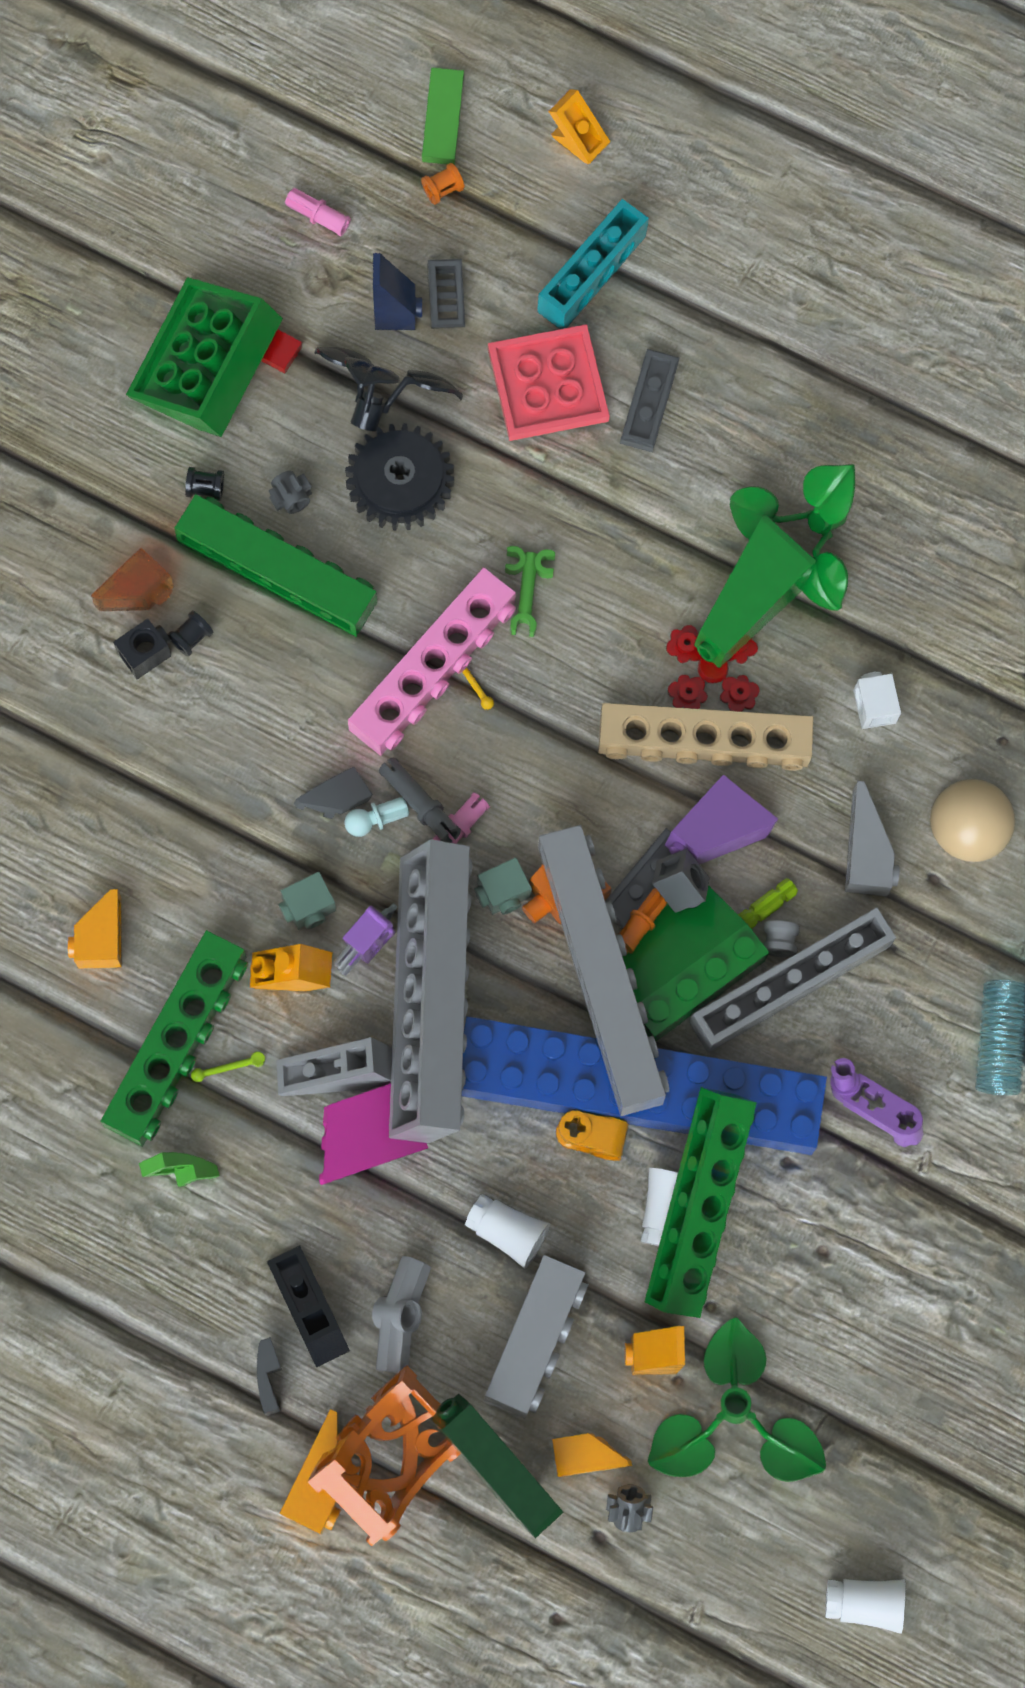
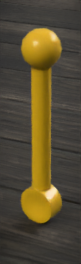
M466 667L462 673L481 699V707L485 710H490L494 706V700L486 696Z

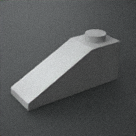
M857 781L852 792L845 892L887 897L892 886L898 885L900 867L899 865H894L895 853L864 781Z
M369 1037L276 1060L278 1095L292 1096L354 1091L390 1084L392 1047Z

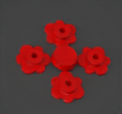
M686 625L681 631L675 629L671 632V640L666 646L667 653L671 656H677V660L682 664L687 663L689 659L694 662L699 661L697 669L700 677H692L691 679L688 675H681L678 678V682H672L668 686V695L673 698L672 704L675 708L699 709L700 703L706 702L708 698L707 693L703 691L705 688L704 681L708 683L723 681V692L720 695V700L723 703H728L730 711L742 712L744 708H754L756 704L755 698L760 692L759 686L754 682H749L748 677L745 675H739L737 679L734 677L726 678L729 671L727 662L736 660L737 663L744 664L748 657H752L757 653L758 645L752 638L726 663L718 668L713 662L704 660L698 653L697 648L694 646L698 637V631L694 626Z

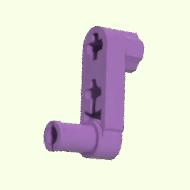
M840 1058L835 1061L836 1067L834 1065L831 1067V1091L833 1096L843 1103V1106L892 1135L894 1142L899 1146L917 1145L922 1140L924 1135L923 1116L915 1106L864 1075L857 1074L851 1060ZM863 1087L866 1088L864 1092L865 1097L872 1101H876L878 1098L882 1099L883 1109L876 1107L873 1111L870 1110L869 1101L860 1096ZM908 1122L913 1123L912 1129L907 1126ZM900 1124L907 1126L906 1130L901 1129Z

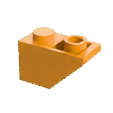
M304 944L252 952L250 988L287 991H312L329 988L331 984L333 952Z

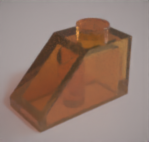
M140 548L91 597L99 611H149L155 604H163L170 597L174 586L171 575Z

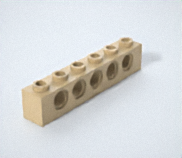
M602 703L598 754H606V757L610 759H625L628 755L641 756L642 760L649 762L661 761L662 758H675L677 762L683 764H693L697 760H707L717 766L732 765V762L746 763L751 768H765L770 764L782 765V769L801 770L803 767H808L812 758L813 716ZM631 728H637L643 732L644 737L639 740H633L627 736L626 731ZM667 730L674 731L678 734L679 740L668 742L663 739L661 733ZM708 733L714 738V742L703 744L698 741L696 735ZM735 735H743L748 739L749 744L743 747L737 746L731 738ZM777 737L782 740L784 747L780 749L772 748L768 745L767 739Z

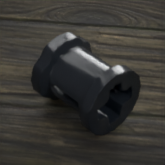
M189 467L185 486L186 497L192 498L193 495L197 494L214 497L217 501H221L224 490V471L218 470L217 473L196 471L195 467Z
M193 610L188 614L189 618L175 632L170 631L167 633L174 646L188 657L192 654L191 649L205 636L210 637L214 633L210 625Z

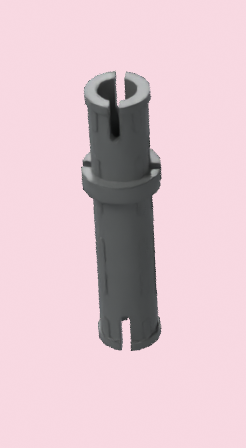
M393 757L387 760L392 766L391 769L384 762L379 769V773L418 814L417 818L420 823L428 825L443 842L452 843V840L448 837L449 833L456 840L461 833V829L444 813L443 805L438 800H433L399 763L397 758Z

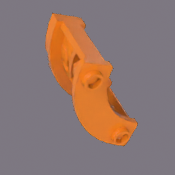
M408 1365L390 1379L371 1398L375 1403L373 1406L369 1405L366 1408L367 1412L362 1419L355 1414L336 1437L338 1441L336 1447L329 1453L326 1452L322 1455L308 1480V1483L317 1493L324 1489L368 1534L366 1541L370 1546H373L381 1538L384 1541L389 1540L399 1530L401 1526L399 1521L420 1488L446 1460L451 1462L460 1455L447 1438L436 1447L430 1446L428 1439L431 1434L438 1432V1430L428 1429L419 1432L418 1425L433 1417L441 1404L416 1379L417 1375ZM411 1393L428 1412L416 1416L409 1394ZM385 1417H388L391 1420L390 1427L397 1425L399 1422L401 1427L392 1432H386L382 1428V1421ZM367 1436L378 1441H389L403 1436V1460L400 1476L390 1479L369 1478L372 1458L369 1447L364 1441ZM354 1454L361 1459V1466L353 1465L351 1459ZM418 1456L425 1458V1459L417 1466ZM364 1491L367 1492L366 1500L363 1498ZM396 1491L390 1498L388 1492ZM375 1501L379 1503L381 1507L380 1514H378L375 1510Z

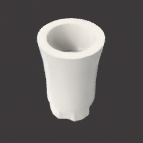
M649 1168L647 1201L642 1227L645 1229L641 1242L659 1247L678 1172Z
M482 1194L471 1208L465 1226L476 1231V1235L499 1248L526 1269L540 1249L549 1231L550 1223L530 1217L497 1199L493 1201Z
M843 1579V1583L841 1581L828 1580L825 1618H840V1622L868 1625L902 1634L905 1609V1579L889 1581Z

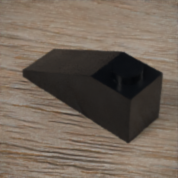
M299 1245L268 1260L267 1264L316 1368L349 1352L350 1350L301 1246Z

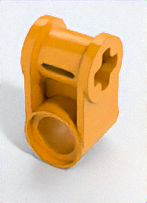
M570 1111L562 1116L556 1128V1138L567 1149L588 1153L606 1160L620 1161L629 1124L613 1117ZM571 1123L577 1124L579 1133L576 1137L570 1136L568 1128Z

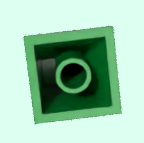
M766 514L760 519L694 644L700 656L708 662H713L718 668L726 663L802 592L816 563V560Z

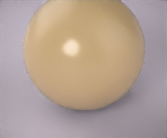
M966 779L951 784L939 794L931 810L930 823L936 841L947 853L960 860L979 862L991 859L1005 849L1014 832L1015 814L1010 800L997 786L984 780Z

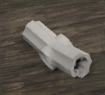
M402 1256L388 1295L380 1297L373 1307L372 1319L374 1325L380 1329L376 1369L379 1371L399 1372L406 1365L409 1366L411 1335L418 1329L422 1319V1309L419 1300L431 1267L425 1262L412 1257Z

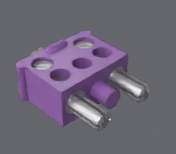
M394 903L381 913L373 906H369L344 935L343 940L347 947L333 962L339 973L341 972L342 975L346 976L360 959L368 964L388 940L394 936L396 931L389 921L397 908Z

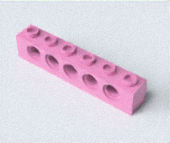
M483 567L348 719L349 731L380 756L387 749L390 751L394 750L403 739L404 734L402 732L410 723L413 725L417 724L427 711L425 708L427 703L433 697L437 700L444 694L449 686L447 681L455 672L460 674L466 669L472 660L470 655L477 647L482 649L489 643L494 635L492 630L500 621L504 624L511 618L516 610V606H514L516 592ZM476 608H483L489 614L484 618H476L471 612ZM454 633H461L467 639L457 644L451 642L449 636ZM432 658H438L444 662V665L441 668L432 669L426 665V662ZM411 683L417 684L422 688L419 693L414 695L406 693L403 689ZM386 709H394L399 713V716L394 720H385L381 717V713Z

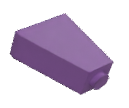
M722 775L671 831L665 846L669 849L671 855L688 849L697 862L702 864L765 839L771 833L778 818L725 775Z

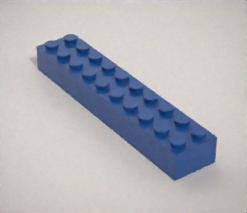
M466 1016L464 1034L467 1038V1045L463 1053L462 1063L466 1079L461 1093L463 1097L564 1114L570 1111H580L597 1116L617 1118L627 1122L629 1125L689 1134L700 1088L703 1087L736 1094L757 1102L754 1121L750 1127L746 1144L812 1155L817 1149L826 1076L657 1048L659 1057L654 1058L658 1072L664 1070L669 1084V1092L665 1093L666 1097L663 1105L620 1116L597 1038Z

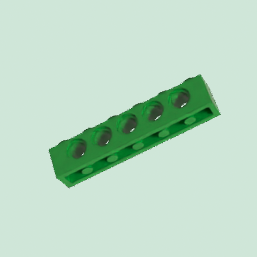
M207 930L205 931L100 1120L105 1128L142 1147L147 1139L150 1141L154 1139L161 1126V1121L158 1120L164 1107L169 1109L173 1105L179 1093V1089L176 1088L177 1083L182 1075L187 1077L194 1067L197 1057L193 1056L199 1043L205 1045L212 1034L214 1025L210 1024L216 1012L222 1013L229 1003L231 994L228 993V990L233 981L239 982L246 972L248 962L245 961L247 957L243 948ZM216 969L222 972L221 979L215 984L205 983L203 976L208 970ZM195 1000L203 1002L205 1007L199 1015L191 1016L185 1012L190 1002ZM175 1032H183L187 1035V1041L181 1047L175 1048L168 1044L169 1037ZM163 1063L170 1067L169 1074L165 1078L157 1080L151 1077V1070L155 1065ZM142 1095L151 1097L152 1104L148 1110L138 1112L133 1109V1103L136 1098Z
M700 1088L644 1301L664 1313L696 1318L701 1317L703 1305L707 1300V1290L712 1271L716 1265L722 1233L726 1228V1218L731 1199L735 1193L737 1176L745 1155L747 1138L754 1121L757 1102L732 1093Z

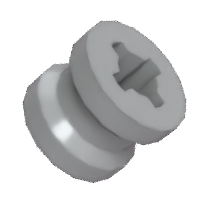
M767 921L764 923V932L767 934L763 945L769 951L768 955L792 957L797 954L798 947L795 945V937L799 935V925L787 921Z

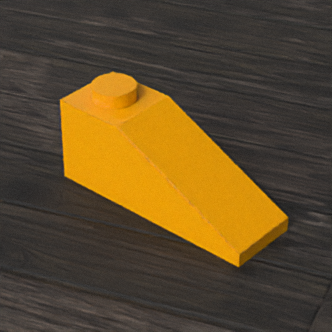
M684 1326L634 1333L631 1337V1343H625L624 1347L625 1366L632 1367V1375L677 1374L685 1366Z
M330 1409L279 1513L321 1535L325 1528L332 1531L341 1512V1509L336 1507L337 1502L324 1489L317 1493L308 1483L309 1477L322 1455L333 1450L338 1442L336 1439L338 1435V1413Z

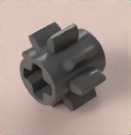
M285 471L272 480L271 485L273 488L269 490L271 495L269 498L277 511L285 508L289 514H294L303 510L310 503L308 496L312 495L310 490L312 486L304 473L296 477L293 471Z
M627 1484L618 1487L617 1496L608 1494L606 1510L609 1511L608 1521L614 1522L616 1528L623 1532L631 1533L642 1530L643 1521H652L653 1506L650 1505L652 1496L646 1495L645 1491L637 1485Z

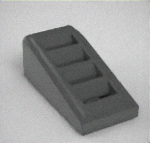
M462 259L428 260L427 274L431 329L465 327ZM436 274H454V279L436 280ZM455 286V292H437V287ZM437 299H456V304L437 305ZM457 311V318L438 319V312Z

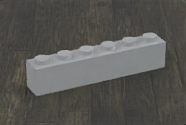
M875 908L692 1015L689 1023L707 1053H710L890 948L896 936L879 909Z

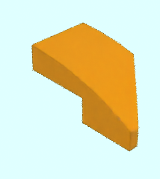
M587 1433L552 1439L558 1477L632 1466V1461L628 1457L616 1451L601 1436Z

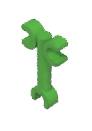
M517 546L507 547V556L516 557L519 562L517 564H506L505 573L517 575L522 572L518 614L511 620L510 632L511 635H516L517 626L520 623H526L530 627L529 637H534L537 625L535 618L532 616L536 573L538 576L546 579L553 577L554 569L545 568L541 563L545 560L555 561V552L545 549L537 554L535 552H524Z

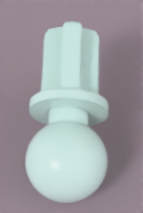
M403 797L379 805H375L373 802L371 803L372 811L367 812L364 809L350 811L345 817L344 824L349 834L355 837H362L370 832L372 825L377 824L379 829L382 830L383 825L407 817L409 809Z

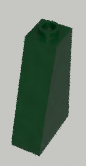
M458 1393L454 1398L445 1400L438 1407L437 1413L431 1418L432 1422L505 1509L535 1539L564 1513L464 1397Z

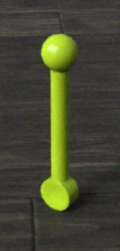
M254 1052L251 1058L205 1070L195 1068L191 1072V1078L195 1082H201L206 1076L248 1065L261 1067L265 1063V1056L262 1052Z

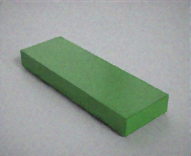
M431 68L422 162L453 163L455 165L464 70Z

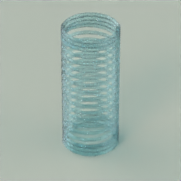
M991 980L983 984L984 997L982 1001L984 1003L982 1004L983 1010H981L983 1016H981L982 1022L980 1023L982 1028L980 1029L981 1035L979 1036L981 1041L978 1044L980 1046L978 1048L979 1054L977 1055L979 1058L977 1064L979 1066L976 1067L978 1073H976L975 1088L987 1094L1017 1095L1022 1092V1080L1020 1078L1023 1075L1020 1072L1023 1071L1021 1066L1024 1062L1021 1059L1024 1058V1055L1021 1053L1025 1052V1049L1022 1048L1025 1046V1042H1023L1025 1040L1023 1035L1025 1034V984L1010 980ZM992 1003L1018 1004L1023 1007L1001 1006ZM996 1009L1016 1010V1011H1020V1012H1024V1013L999 1012V1011H995V1010H996ZM994 1016H1012L1022 1019H1004ZM992 1022H1008V1023H1017V1024H1021V1025H1018V1026L1002 1025V1024H996V1023H992ZM993 1028L1015 1029L1021 1032L1000 1031ZM993 1035H1012L1021 1038H1005ZM992 1041H1008L1020 1044H1003ZM991 1047H1004V1048H1013V1049H1018V1050H1017V1051L1000 1050V1049H995V1048H991ZM993 1054H1010L1020 1057H1005ZM991 1060H1007V1061H1014V1062H1018V1063H1003V1062H996V1061H991ZM991 1066L1011 1067L1016 1069H1000ZM992 1073H1008V1074H1014V1075H1018V1076H1006V1075H998V1074H992Z

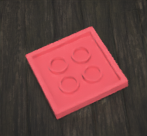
M587 324L488 343V353L509 441L609 422L610 416Z

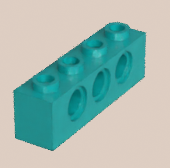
M621 199L538 294L537 313L559 329L567 328L645 239L649 218L624 199Z

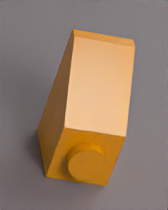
M110 889L74 925V936L68 937L69 958H74L78 969L122 967V898L118 889Z

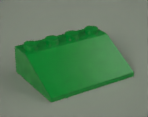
M187 277L126 396L197 430L222 437L283 318L262 298Z
M709 885L706 901L697 907L687 908L675 913L667 903L654 921L655 928L652 931L649 930L644 935L633 953L628 952L625 956H622L626 969L632 968L636 978L637 989L633 990L636 1002H642L646 1010L648 1023L644 1024L647 1037L653 1036L655 1042H657L764 963L769 954L767 948L749 925Z

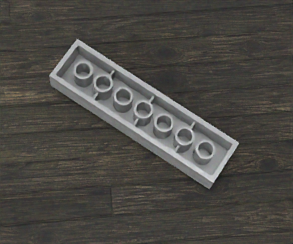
M430 839L400 858L389 1138L431 1143L460 1131V1126L464 1120L461 1093L466 1079L462 1063L463 1053L467 1045V1038L464 1034V1018L468 1010V1002L465 998V983L469 975V966L466 963V948L470 941V930L467 928V913L471 907V895L468 893V882L472 873V860L469 859L470 846Z

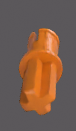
M656 888L651 891L638 910L633 909L630 912V919L618 933V935L621 934L627 953H633L644 935L649 930L652 931L655 928V919L667 905V902Z

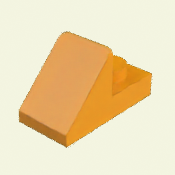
M570 89L548 111L558 126L551 134L553 138L585 164H590L610 143L609 138L578 90Z

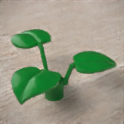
M821 465L811 469L805 476L803 493L806 501L815 508L804 513L777 516L779 501L771 491L763 487L749 486L734 492L730 497L731 513L737 528L749 540L760 519L765 514L774 523L808 519L810 529L813 532L822 534L821 539L812 550L816 563L802 591L812 602L820 607L834 611L842 609L843 599L848 587L846 566L837 555L831 552L820 554V550L826 541L833 537L832 530L841 527L846 522L855 493V465Z
M734 1317L714 1334L704 1356V1368L710 1381L717 1385L731 1383V1388L722 1395L721 1412L716 1415L713 1422L703 1432L699 1421L692 1416L677 1414L667 1418L661 1423L654 1435L648 1464L656 1471L673 1477H690L700 1474L711 1465L715 1458V1448L707 1437L715 1431L723 1420L732 1424H740L747 1419L754 1425L761 1436L768 1440L761 1448L760 1459L765 1471L773 1478L784 1482H794L823 1473L826 1469V1460L818 1438L803 1422L793 1418H781L774 1424L772 1434H770L756 1418V1414L751 1411L750 1395L744 1389L739 1388L738 1383L750 1385L761 1377L766 1367V1353L760 1341L737 1317Z

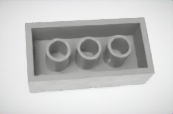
M543 1256L486 1392L485 1402L524 1419L528 1411L536 1413L545 1389L538 1386L543 1376L551 1377L560 1355L553 1352L557 1341L565 1343L574 1321L573 1318L568 1317L571 1306L579 1309L589 1285L582 1282L586 1272L548 1256Z

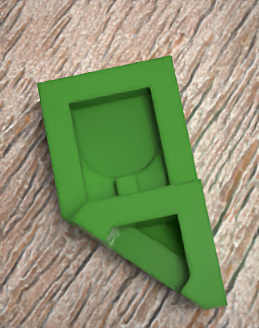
M162 1152L139 1163L142 1177L175 1173L178 1187L188 1185L196 1180L213 1179L220 1176L218 1167L214 1163L185 1153Z

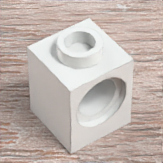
M870 672L861 676L853 690L861 728L867 729L896 724L901 715L893 674L882 675L881 672Z

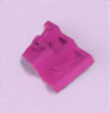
M391 1084L324 1107L323 1125L325 1132L322 1137L321 1150H324L325 1154L324 1169L319 1174L321 1185L428 1149L427 1143L389 1138Z

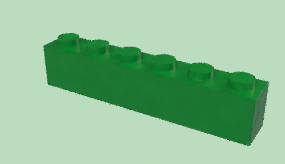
M195 494L174 527L177 541L357 637L377 604V593L374 590V586L360 577L353 579L344 574L343 569L337 564L326 561V563L314 558L313 553L301 545L293 547L284 542V538L271 529L264 531L254 526V522L241 513L234 515L224 510V506L214 498L206 497L204 499Z

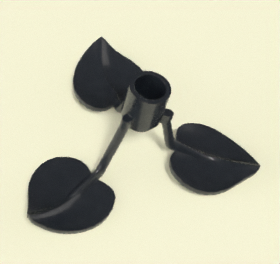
M317 347L314 352L334 364L347 367L357 382V396L355 399L357 404L351 424L363 430L376 431L382 413L388 414L390 406L403 389L410 384H415L428 390L452 393L460 400L463 398V394L446 379L425 371L408 370L407 376L403 378L388 400L383 403L384 397L374 392L375 384L399 383L400 377L389 369L374 366L365 356L349 349Z

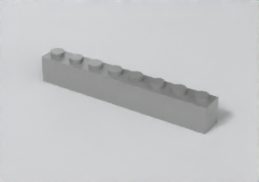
M581 825L540 835L538 843L539 853L620 1116L663 1105L666 1097L665 1093L669 1092L668 1080L664 1070L658 1072L654 1059L659 1057L654 1037H647L644 1024L648 1023L646 1010L642 1002H636L633 990L637 989L636 978L632 968L626 969L622 956L627 954L622 935H615L612 923L616 922V916L611 901L605 902L602 889H605L606 886L603 873L600 868L595 869L591 857L595 856V849L590 835L584 836Z

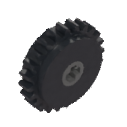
M403 423L401 430H395L394 425L389 424V432L385 433L380 427H377L376 437L374 438L365 434V445L355 444L357 455L349 454L348 462L351 466L345 468L346 477L349 478L346 480V489L352 490L349 493L350 501H358L356 504L357 512L361 513L367 510V521L371 522L377 517L379 518V527L381 528L385 526L386 522H391L394 531L397 530L399 523H404L405 528L411 530V522L416 521L422 527L424 526L425 516L432 520L436 519L435 508L442 511L445 509V501L443 499H451L452 490L449 488L454 487V477L450 476L454 474V465L448 463L450 461L449 451L441 453L443 442L440 440L433 444V433L429 432L423 437L421 435V427L419 426L413 432L408 431L407 423ZM397 474H403V479L397 480Z

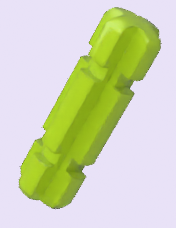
M789 878L782 880L776 885L775 890H769L752 903L749 910L744 909L738 914L751 929L757 926V921L762 922L782 907L783 901L788 902L796 896L798 889Z

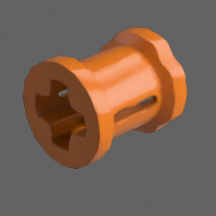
M453 163L447 164L445 170L431 177L426 175L421 178L424 191L434 205L440 203V198L455 190L461 192L465 188L462 176Z

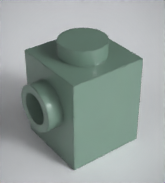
M513 858L478 874V887L474 888L482 908L488 906L492 915L500 911L502 915L517 910L521 907L520 902L531 897L532 891L517 858Z
M320 872L280 890L283 902L279 903L278 906L286 922L294 921L298 930L305 926L307 929L315 928L326 921L325 916L336 911L335 901Z

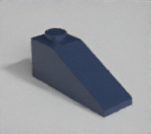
M373 253L375 330H415L416 318H422V297H416L415 284L381 253Z

